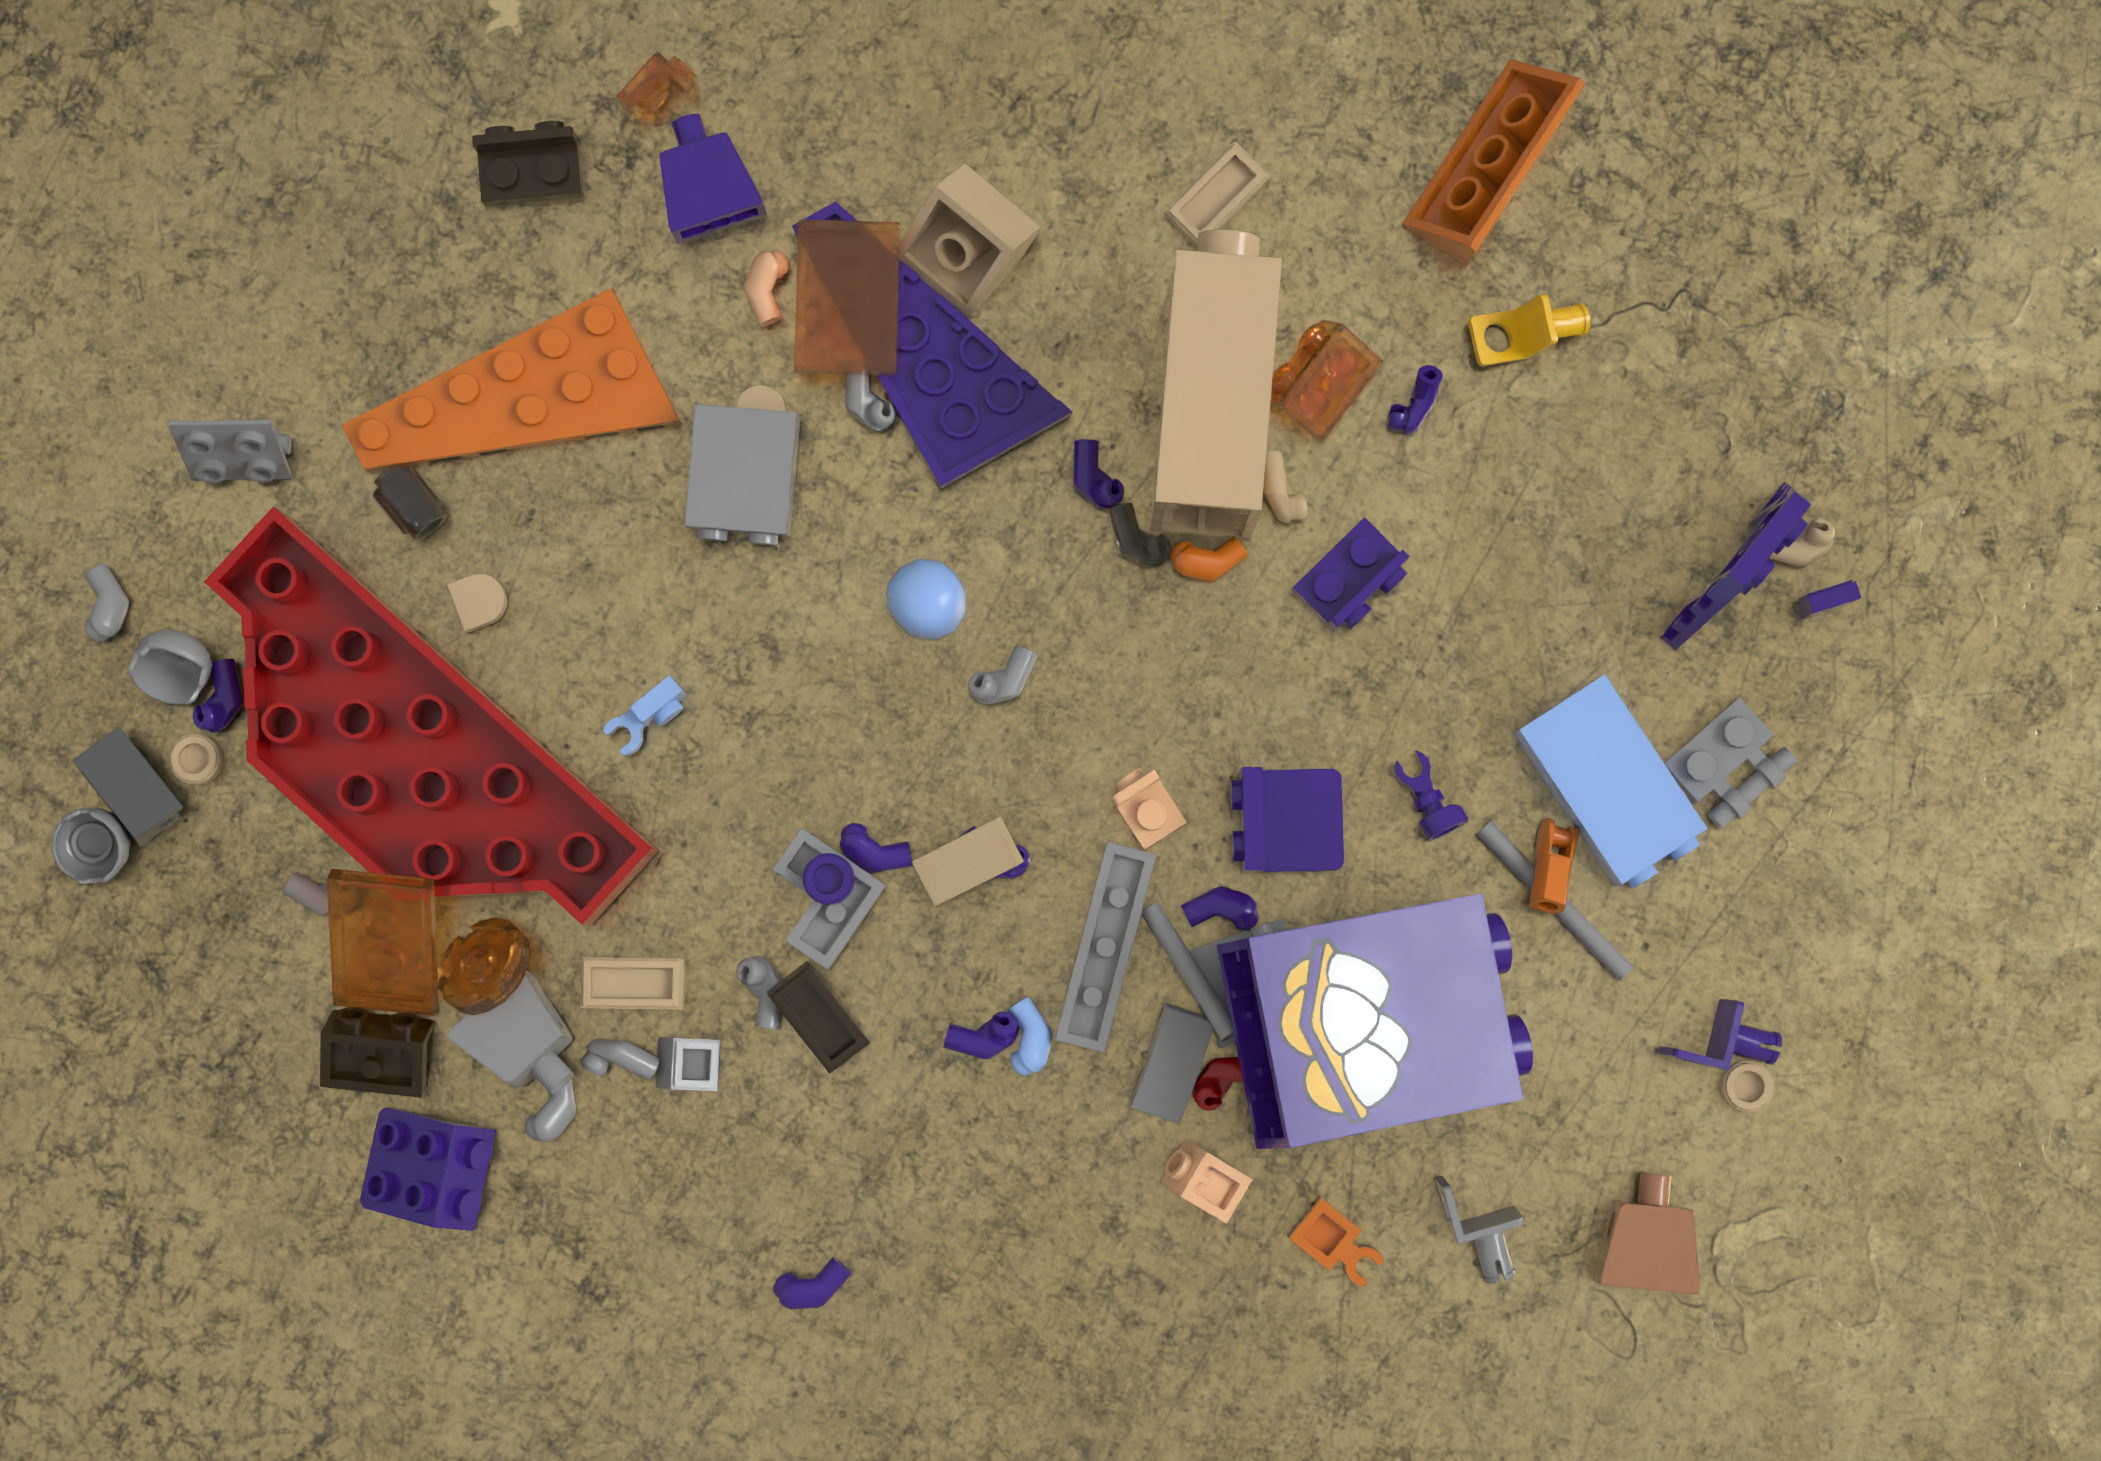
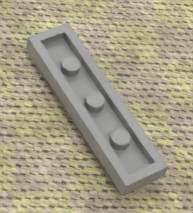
M1107 842L1055 1040L1105 1053L1156 854Z

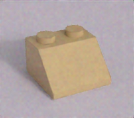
M963 164L935 185L895 250L894 255L914 270L927 285L939 295L941 294L956 309L970 319L1019 263L1042 227L968 165Z

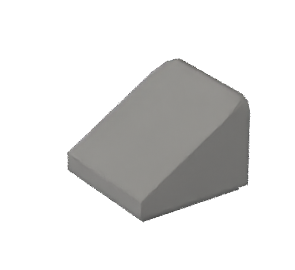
M660 1037L657 1046V1057L660 1058V1062L656 1070V1087L669 1090L717 1091L720 1040Z

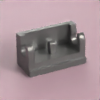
M117 727L73 759V762L111 812L118 817L140 848L181 816L179 814V811L183 808L181 803L120 727Z

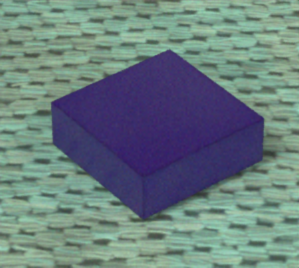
M1850 580L1809 593L1800 598L1797 605L1802 619L1851 604L1862 597L1856 581Z

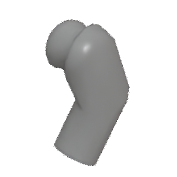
M1016 645L1005 669L988 673L980 671L972 675L968 683L970 694L979 703L987 705L1018 697L1038 655Z

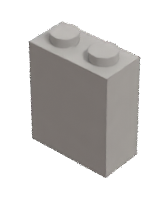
M695 404L685 526L689 529L697 530V539L727 541L728 532L748 534L747 543L778 545V537L791 538L801 420L797 412Z

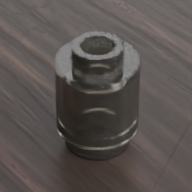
M398 464L392 465L375 479L374 484L377 488L372 497L402 534H410L415 541L421 540L436 530L446 519L447 515L441 509L443 502L412 465L403 468Z

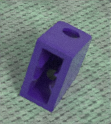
M700 114L686 115L672 122L678 147L661 152L659 158L668 224L676 243L767 215L761 196L727 132L707 137Z

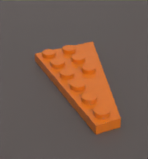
M610 288L342 424V427L363 469L367 472L425 464L428 461L458 456L461 458L496 450H515L585 439L587 436L606 433L637 431L639 428L676 425L681 424L622 306L614 291Z

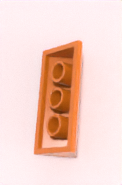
M1510 59L1402 224L1411 232L1467 267L1575 103L1585 83L1581 78Z

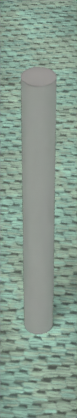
M1490 820L1476 835L1531 890L1535 865ZM1568 899L1565 910L1554 914L1619 981L1634 968Z

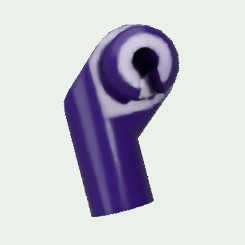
M232 658L212 662L211 674L215 691L206 703L202 704V706H196L193 711L194 724L201 730L218 732L226 728L242 707V689L236 662Z

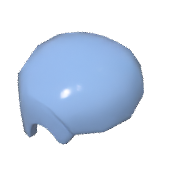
M916 559L899 567L888 582L886 596L889 611L898 624L912 637L918 639H940L955 631L966 615L965 588L953 570L941 561Z

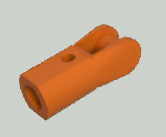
M1545 818L1542 821L1536 840V863L1529 903L1530 908L1548 914H1558L1565 910L1571 866L1579 838L1578 827L1570 825L1565 829L1556 826L1555 821L1551 818ZM1552 846L1560 848L1559 854L1551 852Z

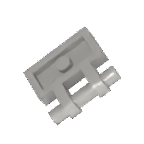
M1739 697L1675 752L1664 764L1681 789L1694 803L1701 801L1710 792L1718 798L1721 803L1708 813V816L1718 828L1722 829L1735 817L1737 819L1744 817L1752 809L1750 803L1768 787L1775 789L1786 779L1784 773L1797 762V759L1785 747L1781 748L1770 759L1763 754L1759 748L1773 736V733ZM1745 761L1754 773L1735 789L1725 778Z

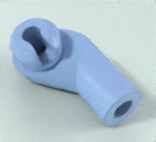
M1028 996L1008 1009L1009 1013L1016 1018L1018 1026L1023 1032L1019 1050L1011 1055L1013 1069L1023 1076L1039 1072L1046 1065L1053 1036L1051 1029Z

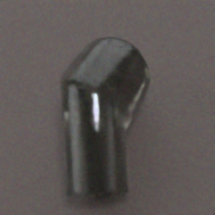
M1125 503L1109 509L1118 547L1124 556L1145 566H1159L1169 558L1172 551L1170 540L1162 534L1156 536L1140 529L1133 503Z

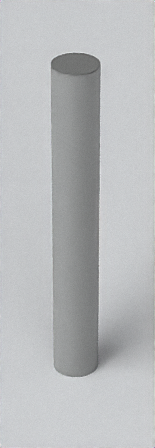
M1159 903L1148 906L1141 912L1143 918L1221 1040L1226 1041L1234 1036L1230 1014Z

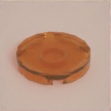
M494 917L478 921L470 926L473 932L469 933L464 939L458 936L449 944L440 960L436 981L438 989L443 993L442 998L457 1012L471 1016L489 1012L504 1003L521 984L528 971L531 948L529 939L510 920Z

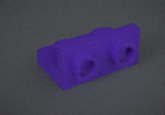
M1364 517L1292 588V591L1333 632L1343 623L1351 630L1372 609L1366 601L1379 588L1387 595L1408 574L1401 566L1410 556L1403 549L1399 552Z

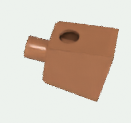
M1640 1172L1638 1202L1613 1201L1594 1269L1593 1281L1601 1285L1699 1295L1700 1283L1693 1210L1685 1207L1669 1206L1670 1175Z

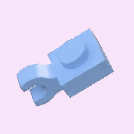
M669 675L631 705L629 711L620 717L611 719L605 725L603 731L606 735L611 736L620 728L629 729L631 733L630 742L619 751L625 757L633 755L640 749L643 743L644 728L646 726L649 727L655 721L659 726H663L683 710V706L679 702L688 695L677 681Z

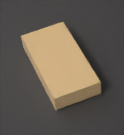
M1234 142L1165 210L1164 216L1197 247L1198 233L1207 230H1220L1270 180L1271 176L1239 144Z
M1000 816L911 862L934 906H937L1018 866L1024 860Z
M581 957L580 1008L684 1009L685 958Z

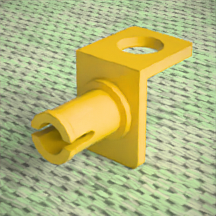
M1543 294L1536 296L1515 310L1473 316L1468 320V326L1477 364L1479 366H1489L1530 359L1558 342V338L1575 335L1583 336L1590 329L1588 309L1582 303L1551 309L1548 295ZM1498 325L1506 331L1508 346L1503 352L1493 351L1487 346L1484 333L1488 326Z

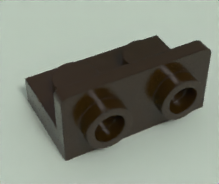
M544 121L535 124V130L515 131V128L511 126H493L486 128L483 135L472 136L473 148L477 152L482 204L486 207L584 197L579 138L573 127H565V123L560 121Z
M358 1007L333 1010L320 1036V1087L422 1098L426 1089L427 1042L433 1032V1021L418 1018L411 1013H395L392 1015L368 1013L366 1010Z

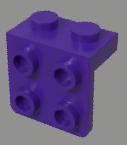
M1242 767L1239 771V779H1231V810H1240L1241 830L1232 831L1233 861H1242V873L1335 871L1343 866L1342 777L1339 771L1336 769L1263 770V767Z
M383 1108L378 1114L360 1197L362 1207L433 1228L474 1231L481 1207V1198L488 1165L492 1156L496 1130L483 1126L445 1122L394 1108Z

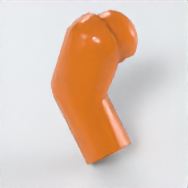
M1235 536L1213 551L1195 547L1190 541L1185 540L1176 543L1170 552V559L1174 563L1176 571L1184 577L1207 582L1218 579L1249 556L1244 546Z

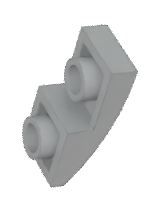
M1166 1003L1148 1045L1149 1056L1131 1096V1108L1178 1124L1180 1123L1213 1031V1026L1207 1016Z

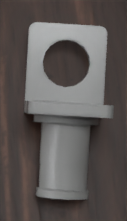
M1443 1176L1436 1177L1435 1180L1450 1233L1458 1244L1474 1241L1483 1273V1281L1485 1283L1500 1282L1495 1261L1497 1262L1499 1273L1503 1274L1504 1280L1514 1277L1516 1272L1512 1266L1504 1233L1509 1229L1525 1224L1520 1212L1515 1206L1460 1221L1449 1183Z

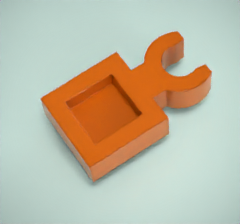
M1319 1197L1288 1236L1290 1240L1329 1271L1338 1260L1342 1261L1348 1278L1359 1286L1364 1287L1367 1283L1356 1271V1263L1360 1258L1369 1257L1380 1266L1384 1262L1381 1254L1374 1248L1369 1246L1357 1247L1353 1243L1362 1230L1321 1197Z

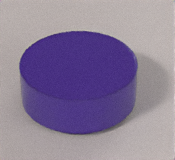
M825 853L814 857L806 865L803 872V886L806 893L814 901L824 905L841 903L851 894L855 885V874L852 866L847 860L837 854Z

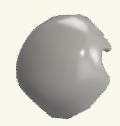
M166 628L147 634L141 640L128 666V674L136 687L152 699L170 705H188L197 699L199 693L206 685L211 675L212 660L210 659V653L204 645L190 634Z
M81 808L66 814L57 824L52 835L51 853L59 869L79 884L106 883L116 876L127 862L131 839L126 827L114 813L102 808Z

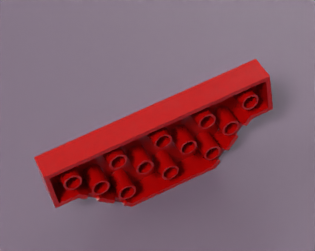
M273 506L204 581L207 586L241 615L242 637H244L245 667H243L244 707L247 710L248 724L246 761L397 898L424 900L547 893L580 924L591 926L659 851L294 520Z

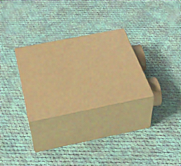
M1235 230L1202 231L1198 233L1197 251L1176 250L1169 301L1150 531L1222 537L1235 536L1236 538L1251 539L1262 511L1282 258L1260 257V237L1254 234Z

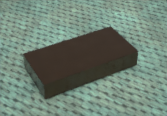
M808 961L767 991L768 997L829 1074L870 1043L863 1031Z

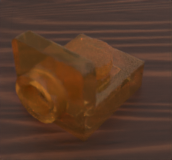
M657 51L616 96L622 108L635 120H638L644 112L650 115L663 104L669 93L666 88L670 84L691 103L699 95L695 84L692 82L696 78L693 71L676 56H673L668 61Z

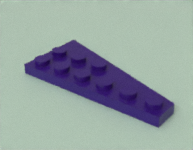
M836 201L792 225L793 231L941 489L1072 416V411L1065 404L1052 396L1038 383V380L1016 364L993 340L941 294L936 293L914 270L900 261L881 244L878 238Z

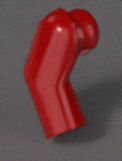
M1224 1057L1214 1058L1209 1061L1197 1077L1192 1090L1193 1098L1199 1108L1206 1111L1217 1109L1222 1104V1098L1234 1082H1243L1239 1058Z

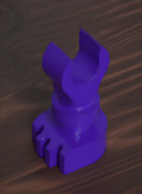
M1415 751V757L1422 768V773L1414 778L1407 776L1398 760L1395 764L1394 773L1397 781L1402 786L1408 788L1417 800L1413 804L1417 812H1424L1426 817L1419 821L1418 824L1427 842L1463 826L1469 819L1462 806L1450 804L1444 807L1441 801L1445 798L1440 789H1434L1430 779L1431 766L1429 759L1425 754Z

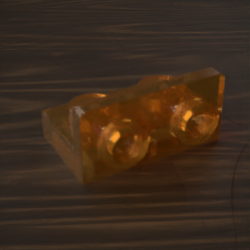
M1321 320L1319 323L1310 326L1299 340L1300 348L1290 361L1281 365L1273 373L1270 405L1279 407L1315 439L1322 441L1325 440L1384 362L1345 325L1327 320Z

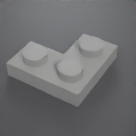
M801 828L773 868L776 873L806 892L803 886V872L806 865L820 854L832 853L847 860L855 874V885L847 899L835 905H824L813 900L786 940L796 949L829 970L882 894L886 885Z

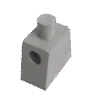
M516 967L446 1034L451 1041L503 1081L517 1088H523L535 1077L553 1095L565 1087L574 1076V1073L557 1056L571 1043L573 1037L536 978L530 972L520 967Z

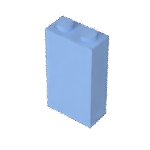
M1605 674L1513 733L1572 824L1578 827L1580 836L1613 886H1619L1628 882L1633 889L1658 873L1653 864L1668 854L1675 861L1700 845L1696 836L1708 828Z

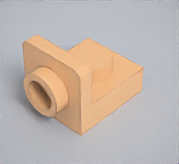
M1138 768L1114 784L1119 793L1115 794L1111 801L1144 851L1187 824V821L1161 783L1155 769L1144 775L1142 770Z
M1185 1140L1181 1147L1169 1157L1165 1166V1174L1160 1183L1180 1197L1227 1224L1253 1179L1192 1142Z

